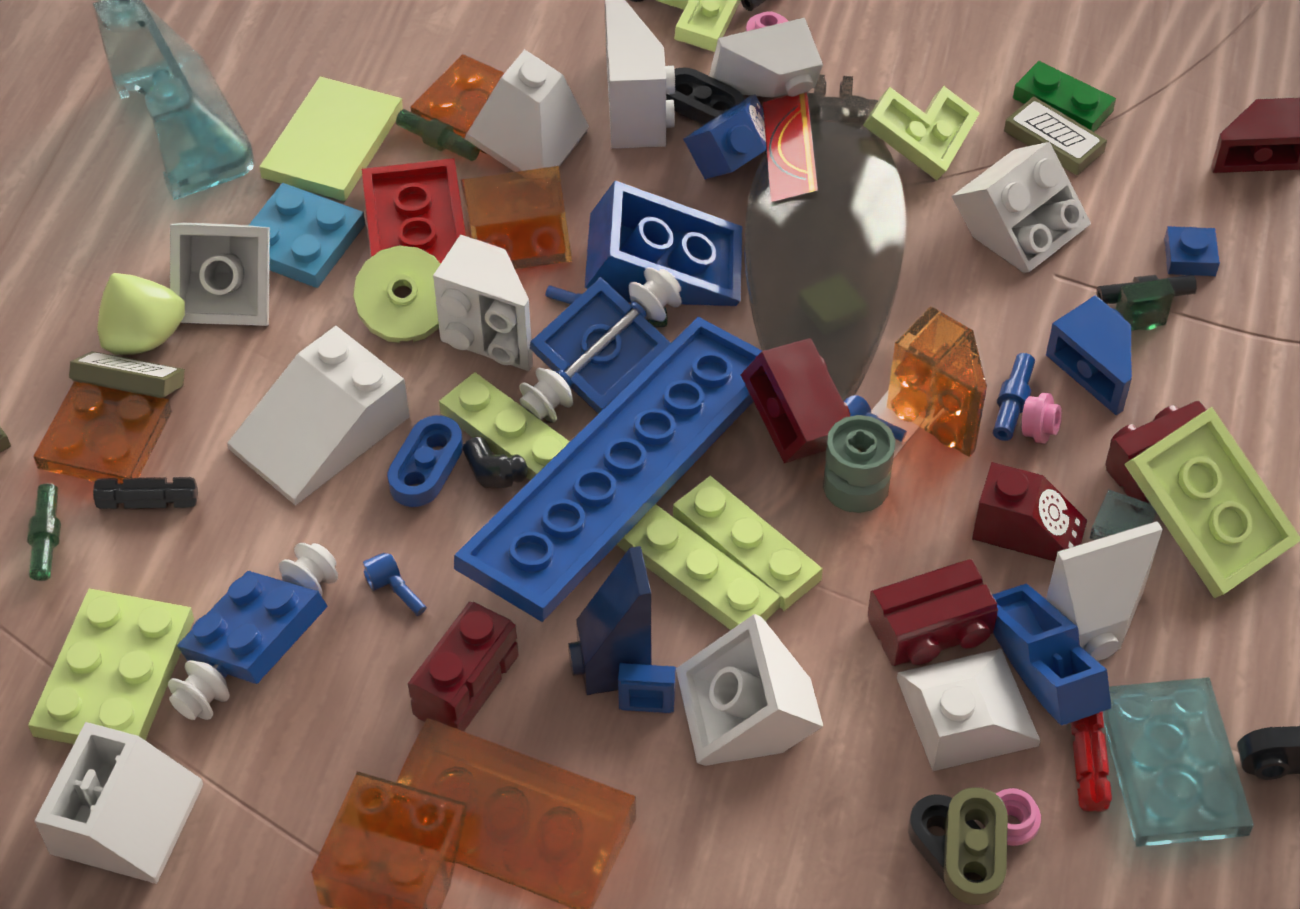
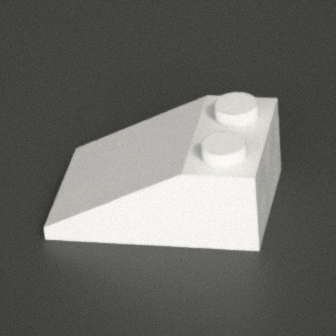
M605 0L606 63L611 149L666 147V128L675 127L674 100H666V94H675L674 66H665L663 45L625 0Z
M334 326L295 356L227 442L228 449L296 506L410 417L405 380L339 327Z

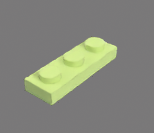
M709 476L673 504V517L781 595L780 608L783 611L822 580L823 568L713 477Z

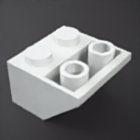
M1050 142L1014 149L952 195L971 235L1023 273L1032 271L1091 224Z
M460 234L433 275L441 341L448 343L456 349L468 350L492 358L502 365H512L529 371L533 366L532 350H530V341L532 339L529 298L506 250Z
M85 722L35 819V823L49 854L157 884L203 787V782L201 778L141 737Z

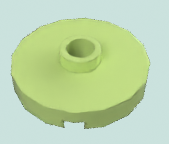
M395 246L380 250L365 261L356 276L353 296L360 320L371 333L388 342L400 343V341L410 340L415 342L426 339L439 329L433 275L441 263L435 256L417 247ZM399 286H407L412 290L411 294L405 298L395 296L394 291Z

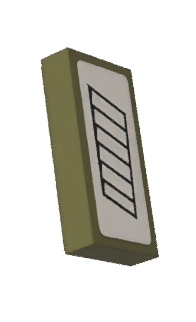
M1034 96L1005 121L1004 132L1027 146L1050 142L1062 167L1075 175H1079L1105 152L1106 139Z
M91 351L70 361L69 378L76 382L164 398L184 385L185 369Z

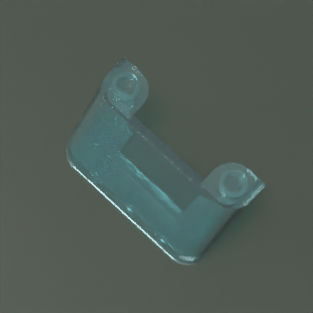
M101 0L93 3L116 91L121 99L129 96L128 91H137L145 95L147 110L153 120L165 169L163 172L165 183L173 200L247 174L254 165L251 143L203 57L142 0Z

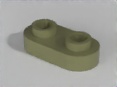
M973 787L958 792L949 804L946 818L944 882L949 892L956 899L971 905H981L994 900L1002 890L1007 869V809L998 795L984 788ZM969 820H977L981 822L985 828L980 830L972 829L966 824V822ZM969 872L977 873L982 877L983 881L980 883L970 882L964 877V874Z

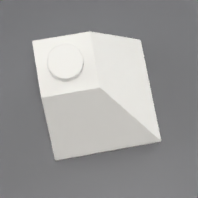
M805 18L718 38L709 76L737 89L742 95L756 94V96L773 98L788 94L794 97L808 92L816 86L823 63Z
M524 49L500 78L467 132L465 139L542 190L586 134L589 125L563 74Z
M209 223L170 224V289L185 302V316L180 323L269 325L270 227Z
M1158 521L1057 552L1046 600L1078 627L1080 646L1097 661L1110 657L1122 646L1144 592L1163 529Z
M753 614L676 668L698 764L707 766L780 754L823 727L810 677L764 619L756 614Z
M1002 649L898 672L897 674L898 683L932 771L1038 747L1040 744L1039 736Z

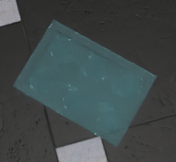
M1210 677L1109 686L1111 709L1103 711L1104 727L1136 847L1249 836L1254 824Z

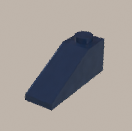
M641 546L628 549L576 619L577 642L568 643V652L572 675L583 674L586 695L617 691L620 663L652 665L651 589Z

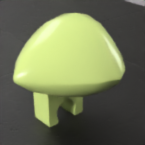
M111 274L104 289L99 309L97 330L101 347L114 355H135L153 350L163 344L175 332L184 318V300L170 288L133 275Z

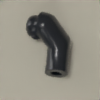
M483 437L471 438L463 445V453L475 478L485 488H508L512 486L513 482L519 483L526 479L528 469L526 461L522 456L518 454L511 455L510 457H507L505 454L493 455L487 441Z

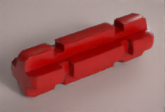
M1103 712L1071 722L1072 735L1075 737L1073 751L1076 781L1080 784V788L1077 789L1078 801L1081 809L1086 812L1106 811L1112 800L1111 785L1107 780L1109 766L1105 734L1101 730L1104 728Z

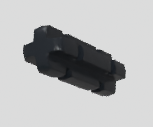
M167 477L124 478L123 483H118V478H99L95 481L93 499L96 507L99 509H118L119 504H124L125 509L167 508L168 503H174V508H192L196 506L198 496L197 483L192 477H173V482H167Z

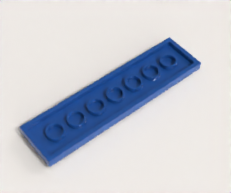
M697 317L454 555V569L543 622L753 403L740 374L762 350Z

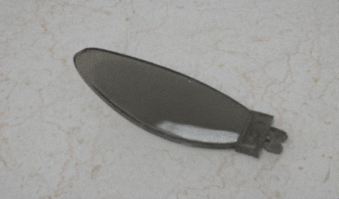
M820 74L813 93H807L818 191L771 202L766 150L757 168L748 198L744 243L745 273L751 312L761 350L764 351L811 338L819 355L825 360L828 373L844 401L848 397L854 396L861 386L887 326L902 270L906 215L901 180L891 153L882 139L863 126L878 100L866 99L856 95L852 96L853 76H843L840 82V97H824L826 95L827 81L825 80V75Z

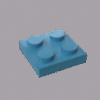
M282 183L248 226L270 227V271L318 288L366 224L363 211Z

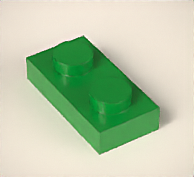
M1038 61L1015 84L1013 99L1023 104L1034 96L1093 132L1112 114L1116 102L1115 97L1041 61Z

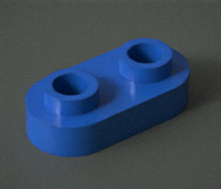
M434 415L423 418L414 425L388 469L389 489L395 501L404 506L419 507L430 503L438 496L463 451L462 432L459 425L453 419ZM436 446H442V447H444V448L439 449V450H433V449H432L433 447H436Z

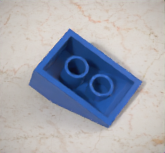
M614 181L590 213L585 288L588 289L601 277L628 303H632L628 288L629 284L637 282L644 285L646 283L644 271L647 268H653L657 271L664 269L671 273L680 284L681 291L679 295L681 297V304L737 306L741 301L743 226Z

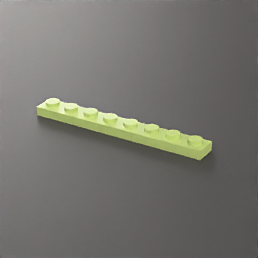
M476 372L439 400L440 413L443 416L453 419L471 437H483L495 455L505 454L507 457H510L511 455L518 454L522 456L527 464L528 475L526 478L529 480L538 474L570 442ZM656 504L617 544L625 552L629 548L641 546L645 567L730 630L753 614L762 617L766 621L780 608L781 595Z

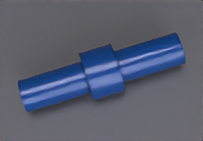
M1019 353L1016 356L1009 379L1002 383L997 399L1000 410L993 429V435L999 440L1008 441L1012 439L1019 414L1023 413L1025 401L1031 395V388L1028 384L1035 359L1030 354Z

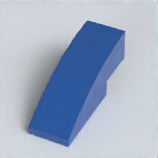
M1027 583L992 594L998 608L993 631L995 638L1026 686L1061 726L1111 709L1107 669L1080 646L1078 627Z

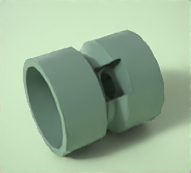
M855 415L838 421L829 431L823 489L826 497L834 506L847 512L862 513L874 510L882 505L887 498L893 465L895 438L892 430L884 422L871 416Z

